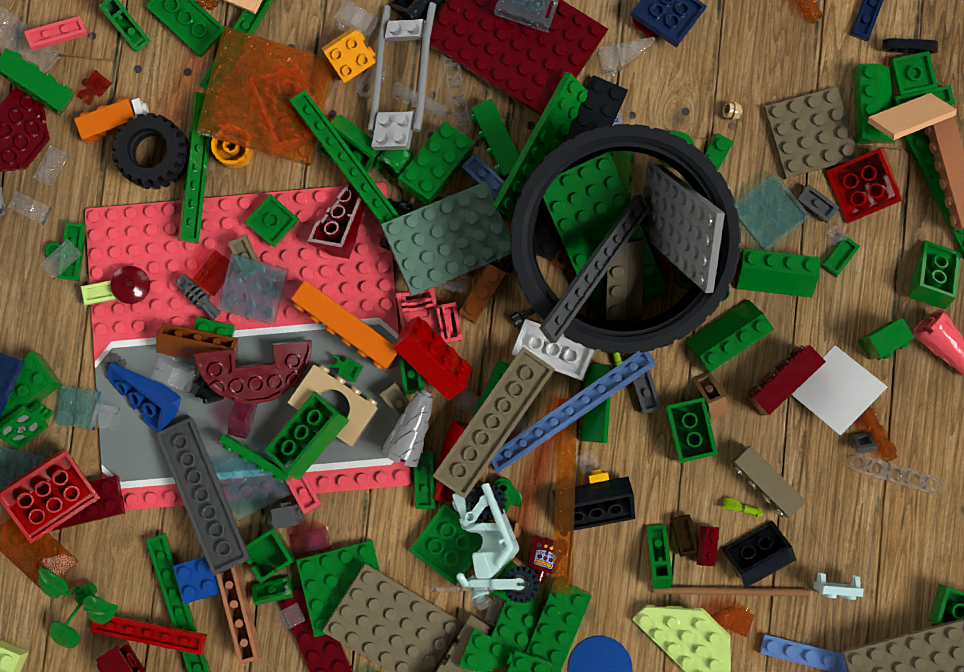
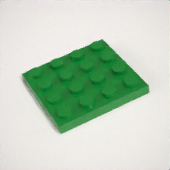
M372 540L296 560L314 637L325 635L322 632L323 627L363 564L366 563L380 571Z

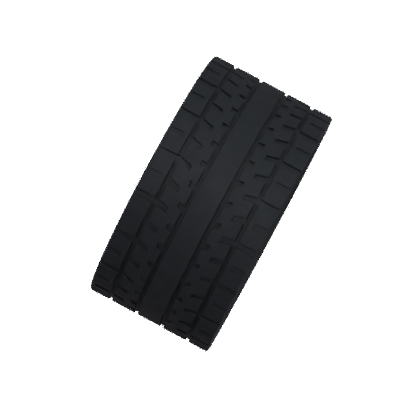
M614 124L612 127L607 125L594 128L593 130L576 135L573 139H568L551 151L543 159L542 163L537 165L524 184L512 217V236H510L511 257L514 271L517 272V280L526 299L531 306L536 308V313L543 320L547 318L560 299L550 289L538 265L534 244L535 223L546 190L562 171L569 169L586 158L606 151H630L646 154L674 168L695 191L725 213L713 293H705L694 283L680 301L665 312L647 320L628 324L605 323L577 313L563 333L565 338L593 350L600 349L601 352L615 354H633L636 351H640V353L648 352L656 348L668 346L674 343L673 341L677 339L679 341L689 335L691 331L696 330L707 320L705 318L708 315L711 316L720 305V301L724 299L730 288L729 283L733 281L740 255L741 229L739 228L738 210L734 206L735 200L731 190L728 189V184L722 174L717 172V167L698 148L692 144H687L685 139L654 127L651 129L649 126L639 124Z

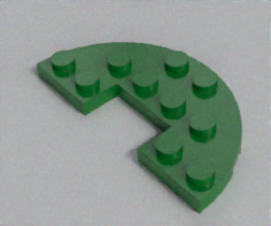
M510 561L496 579H505L503 577L505 574H508L507 571L509 569L512 570L513 567L519 566ZM524 575L518 576V577L521 578V579H526V578H527V577L524 576ZM523 583V584H522V586H524V587H528V585H529L528 583H526V584ZM488 589L491 595L504 600L490 636L472 629L457 667L469 671H492L508 665L506 663L510 652L513 653L515 648L525 651L538 620L537 599L533 598L531 602L516 603L507 598L506 592H503V590ZM517 590L518 594L525 593V591Z

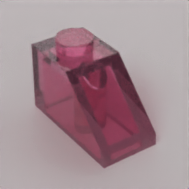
M235 403L228 418L227 435L247 439L253 424L257 404Z
M328 527L289 534L293 554L331 546Z

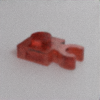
M95 70L84 83L87 87L86 90H81L77 96L82 99L85 95H88L85 103L89 106L93 103L94 96L97 95L100 98L112 83Z

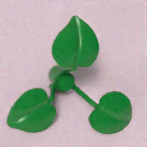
M42 566L39 568L38 584L46 595L52 598H59L61 595L68 596L75 593L74 599L78 603L65 624L54 621L49 628L51 638L60 646L74 648L79 644V634L75 629L68 627V624L82 605L84 610L87 611L88 618L97 624H105L115 615L118 605L111 604L98 596H94L97 593V587L92 582H85L81 587L76 586L68 591L67 583L60 576Z

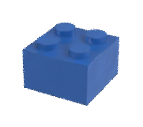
M205 556L173 566L183 604L221 593L217 576H213Z

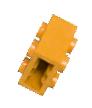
M353 27L321 48L344 83L376 63L373 58L376 56L370 46L366 47L363 43L365 40L360 30L356 31Z

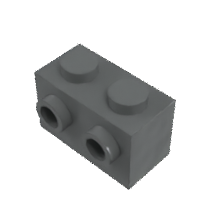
M294 501L279 504L280 507L271 509L274 529L299 525L303 523L302 519H305V514H303L299 504H294Z

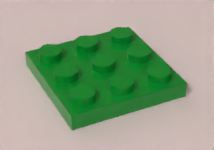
M444 503L409 551L456 586L459 582L456 577L457 574H465L473 563L472 555L480 550L483 538L479 533L464 530L459 521L460 515Z

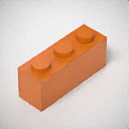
M121 98L109 106H99L93 112H83L74 120L81 139L89 144L120 132L119 127L122 124L124 126L127 125L129 118H137L132 102L128 98Z

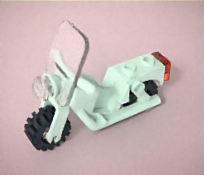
M486 483L481 484L480 487H473L464 499L450 489L454 499L452 504L454 509L460 514L461 518L459 521L462 528L468 532L479 533L483 538V543L480 550L472 555L475 575H472L469 580L462 573H458L456 576L462 587L429 588V592L472 593L471 601H474L473 607L474 609L478 608L479 611L490 607L489 603L492 602V598H489L488 595L493 590H503V592H506V597L516 603L531 602L533 598L537 597V592L540 591L539 585H541L538 580L539 576L535 574L534 570L524 566H516L512 570L509 569L507 571L508 574H505L503 577L505 579H496L519 551L518 542L504 510L507 507L505 505V502H507V499L504 497L506 496L499 487ZM484 519H485V520H493V519H495V522H496V523H483V522H484Z

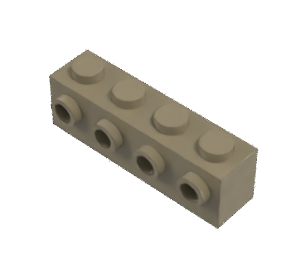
M746 446L731 461L734 465L733 469L740 476L743 474L748 479L746 481L748 485L754 490L757 488L762 493L760 495L761 498L768 504L771 502L776 507L774 509L775 512L782 518L784 516L791 518L807 502L752 446Z

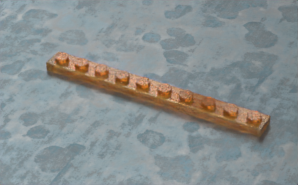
M558 399V407L569 399ZM577 420L557 433L552 593L572 594Z

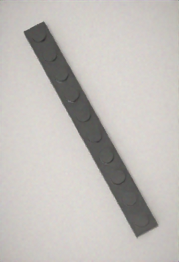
M641 194L633 196L539 327L550 343H557L651 209Z

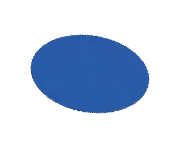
M594 636L582 641L573 650L569 659L568 672H632V662L627 650L618 641L606 636Z

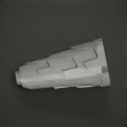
M425 389L416 392L405 409L404 414H401L394 430L388 436L381 449V454L397 463L401 461L405 462L404 465L417 467L429 426L428 421L434 397L431 396L432 392Z

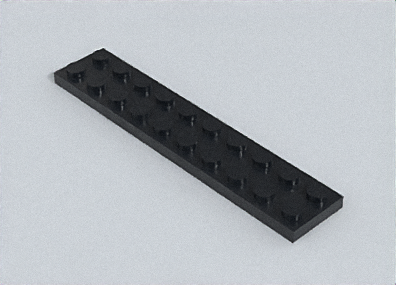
M593 75L587 89V99L581 103L578 115L573 120L564 142L594 128L607 125L612 127L628 90ZM594 155V156H591V157H589V158H586V159H584V160L578 162V163L575 164V165H578V164H580V163H582V162H584V161H586V160H589V159H591V158H593V157H595V156H597V155ZM543 199L535 223V252L537 256L552 262L562 240Z

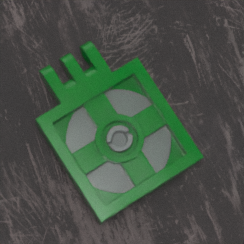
M41 402L36 403L30 409L22 405L0 421V438L18 450L49 427L46 420L53 415V411Z

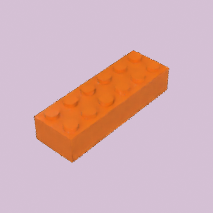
M304 281L291 298L295 302L293 304L294 307L304 313L308 311L310 313L309 317L319 324L323 322L327 325L325 329L333 335L339 334L342 336L340 340L346 345L356 346L358 348L356 352L364 358L371 357L374 360L372 363L379 369H389L398 357L399 353L393 348L395 344L310 282Z

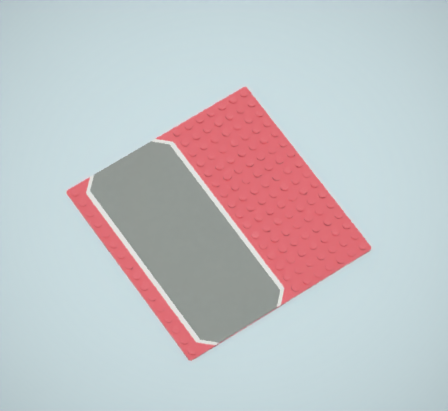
M384 182L376 183L384 196L388 198L387 185ZM345 186L204 198L198 244L178 241L182 200L88 208L85 210L89 284L111 281L114 273L125 266H135L142 269L150 280L148 295L138 303L126 304L119 300L91 305L102 479L115 475L119 476L125 511L182 506L184 502L156 436L157 432L145 424L141 419L143 415L137 408L133 410L126 395L122 396L107 379L106 365L103 361L104 357H111L112 353H117L121 357L120 360H126L125 369L163 384L181 397L179 411L166 428L190 417L194 419L227 501L294 496L286 481H277L272 477L273 474L271 472H263L255 467L256 463L251 460L249 462L239 458L240 454L236 451H227L222 447L223 444L219 440L223 434H228L274 462L264 450L298 411L287 403L313 365L319 367L322 364L330 370L328 374L335 377L340 369L332 368L328 365V363L332 365L337 363V359L332 357V355L338 356L342 362L347 357L364 366L356 383L340 375L338 376L346 381L344 385L351 388L354 386L362 392L360 396L367 399V397H370L376 401V407L379 410L353 447L335 437L305 472L307 479L316 494L411 484V468L404 465L405 462L400 461L397 463L381 454L382 447L399 419L379 393L393 382L404 393L399 356L401 355H398L389 369H379L372 363L374 360L371 357L364 358L356 352L358 349L356 346L346 345L340 340L342 336L331 334L325 329L327 325L323 322L321 324L316 323L309 317L310 313L308 311L305 313L301 312L293 306L295 302L291 300L302 283L308 281L393 344L397 341L399 326L393 255L391 250L379 246L380 239L384 238L385 235L380 226L381 224L366 204H364L356 243L349 259L331 256L308 243L314 224L324 217L328 207L333 206L337 201V196ZM269 194L273 195L300 219L275 248L245 223ZM247 234L263 270L244 278L228 242ZM182 274H186L210 296V301L221 311L214 320L236 325L233 338H238L236 366L274 362L273 343L311 340V358L299 382L293 388L283 393L282 396L264 403L243 404L224 397V400L206 405L203 404V399L195 397L200 387L193 383L200 376L195 360L156 353V334L162 323L194 329L198 316L211 319L201 308H197L183 294L175 281ZM128 281L127 286H134V282ZM329 390L321 394L346 418L348 417L350 406L348 399L343 393L337 390Z

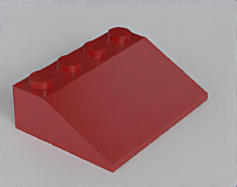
M65 447L0 489V503L30 544L100 498Z

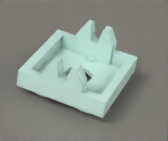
M818 573L817 580L813 584V589L818 591L819 595H824L827 598H837V595L844 597V599L856 600V596L863 597L864 590L860 588V577L855 575L851 577V584L826 582V574Z

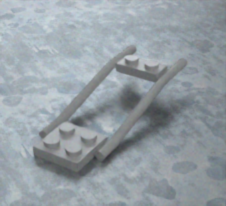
M430 2L428 5L426 21L423 19L389 21L391 6H384L377 39L371 113L367 132L374 133L371 146L374 150H409L413 131L420 132L430 37L436 4ZM385 40L388 42L422 40L416 113L413 111L378 112Z

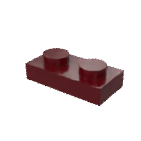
M700 526L696 565L715 566L719 527Z

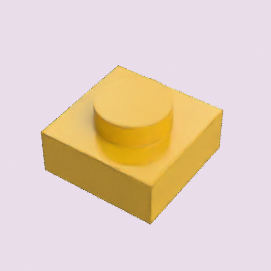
M603 469L591 471L592 475H587L590 484L609 480L608 472H603Z

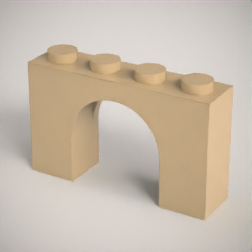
M322 364L319 367L313 365L287 403L299 410L314 391L320 395L329 390L340 391L348 399L350 411L347 418L350 421L336 437L353 447L379 410L376 407L377 402L370 397L365 399L360 396L362 392L354 386L349 388L344 385L346 381L338 375L332 377L328 374L330 370Z

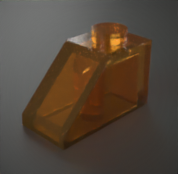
M739 604L738 607L732 605L710 616L722 628L747 637L755 615L749 612L750 608Z

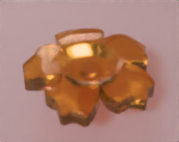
M216 0L196 1L199 6L205 7L207 10L214 9L219 3Z

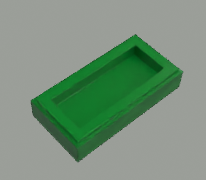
M844 235L821 266L837 277L860 246Z

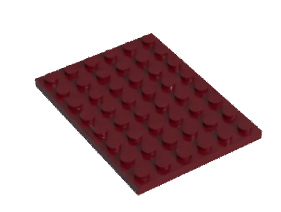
M447 0L433 20L430 47L541 116L564 73H571L577 79L608 32V28L563 0Z

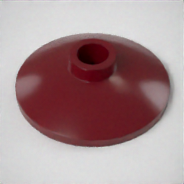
M122 267L112 276L111 291L116 299L123 303H138L145 299L149 293V277L138 267ZM133 281L134 286L128 287L127 282Z

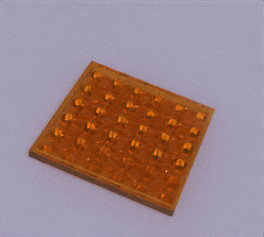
M224 26L196 133L310 166L317 139L290 104L289 100L305 89L323 112L333 66L328 58Z

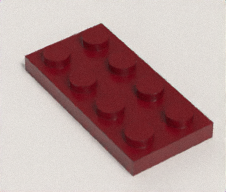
M115 475L89 482L100 498L51 531L126 514L119 476Z

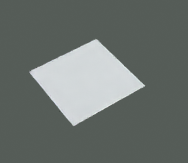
M835 345L823 357L826 362L791 395L839 435H842L883 393L887 386Z

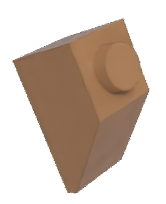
M711 372L693 379L699 397L705 398L708 415L711 419L729 412L726 396Z

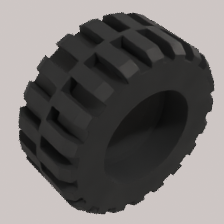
M142 113L137 115V119L131 117L127 120V125L124 126L122 124L119 127L120 133H115L114 135L116 144H112V150L115 152V154H112V158L117 163L115 166L118 171L129 181L142 188L149 189L151 187L155 190L160 189L162 185L165 188L170 186L172 180L174 182L179 180L177 176L180 173H185L184 165L187 162L188 141L183 132L170 119L168 120L160 114L156 116L154 113H148L145 116ZM161 136L167 142L166 156L154 167H141L136 161L138 145L147 137Z

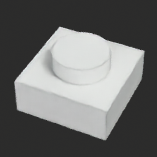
M139 98L132 100L136 118L138 114L142 113L147 116L149 113L147 104L143 103Z

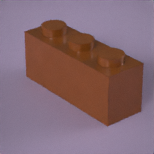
M489 264L463 304L459 314L476 324L506 277V273Z

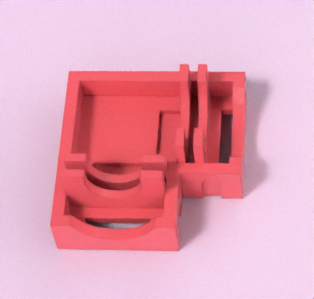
M434 287L414 295L426 294V297L406 300V297H411L409 292L396 293L402 328L419 316L429 324V327L435 333L441 335L447 344L463 341L456 302L437 305ZM450 313H454L457 327L456 333L453 332Z

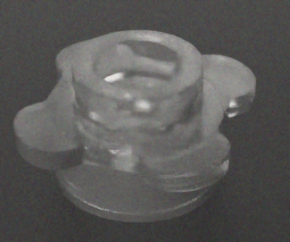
M841 224L833 225L825 230V235L830 239L829 243L831 245H836L837 242L845 241L848 238Z

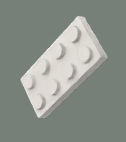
M525 319L512 355L516 356L521 348L525 347L555 368L554 371L584 381L595 350L565 338L564 334L561 335L557 343H550L539 329L541 324Z

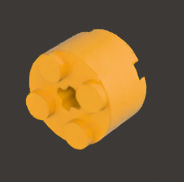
M234 126L224 127L213 136L211 141V149L214 156L225 167L238 169L250 163L254 151L253 144L241 129Z

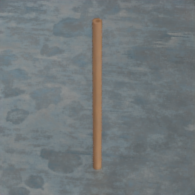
M671 586V588L653 589L654 594L810 596L809 589Z

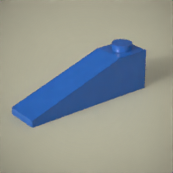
M110 363L108 365L107 379L122 396L126 395L133 410L136 408L143 415L141 419L145 424L157 433L164 430L179 411L181 397L163 384L116 364Z

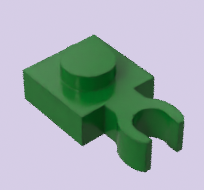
M332 355V357L337 359V363L335 365L328 363V365L332 368H339L338 375L356 383L364 366L347 357L342 362L338 356Z

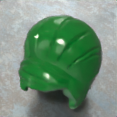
M411 149L382 150L380 156L377 157L375 169L385 168L387 173L396 179L394 183H398V177L414 159Z

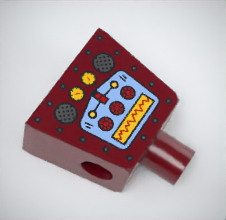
M532 534L528 567L535 569V574L539 576L538 580L540 583H543L546 573L555 575L568 550V545Z

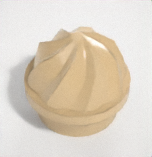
M736 102L726 103L723 109L724 118L730 121L739 119L743 112L741 105Z

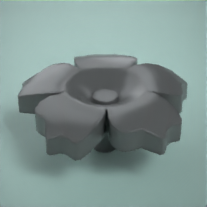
M112 353L111 357H104L103 361L107 372L110 363L125 368L127 362L125 359L120 360L121 357L117 353Z

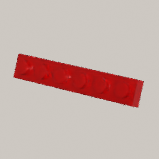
M116 615L105 624L92 622L91 633L197 655L204 654L207 636L204 633Z

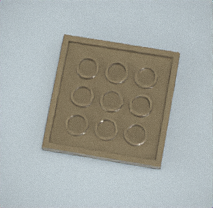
M838 86L764 107L784 179L840 165L859 157Z

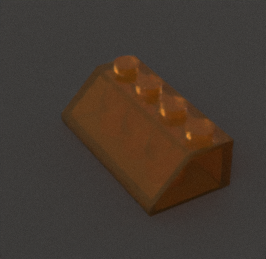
M12 518L0 526V551L38 587V572L41 566L63 579L79 562L49 532L30 544Z

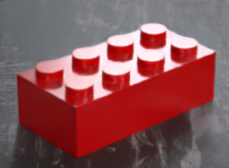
M419 316L401 329L393 348L449 401L465 389L472 367L457 354L453 347L443 340L441 335L435 333L429 327V324Z

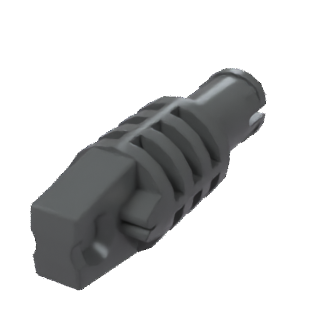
M182 274L175 281L183 294L197 308H201L211 320H214L221 313L210 301V296L186 274Z

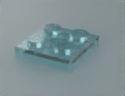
M62 386L56 424L95 430L101 392Z

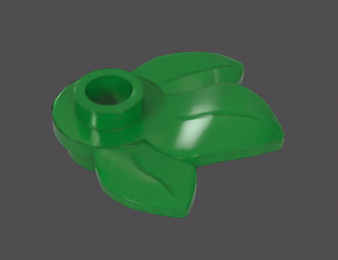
M500 477L494 482L495 486L505 485L507 487L505 490H502L506 495L504 497L507 499V502H505L507 506L504 509L505 513L510 508V505L520 507L522 504L520 491L513 487L512 482L508 478Z

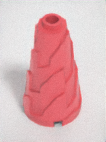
M937 310L930 314L932 318L928 320L924 318L916 326L912 334L917 341L921 342L937 357H941L948 365L964 376L963 335L955 327L944 310Z

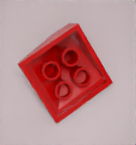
M877 148L825 171L847 224L903 201L884 148Z

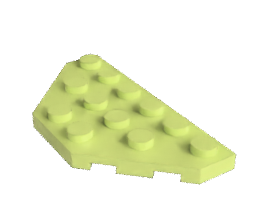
M647 604L633 616L632 620L685 672H731V636L703 608L694 607V609L682 608V606L657 607Z

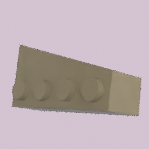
M471 612L434 672H468L469 670L459 668L457 665L472 629H476L490 636L492 632L490 631L491 625Z

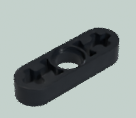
M900 38L883 40V52L910 54L927 51L930 54L938 52V41Z

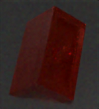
M215 250L192 281L215 296L237 265Z

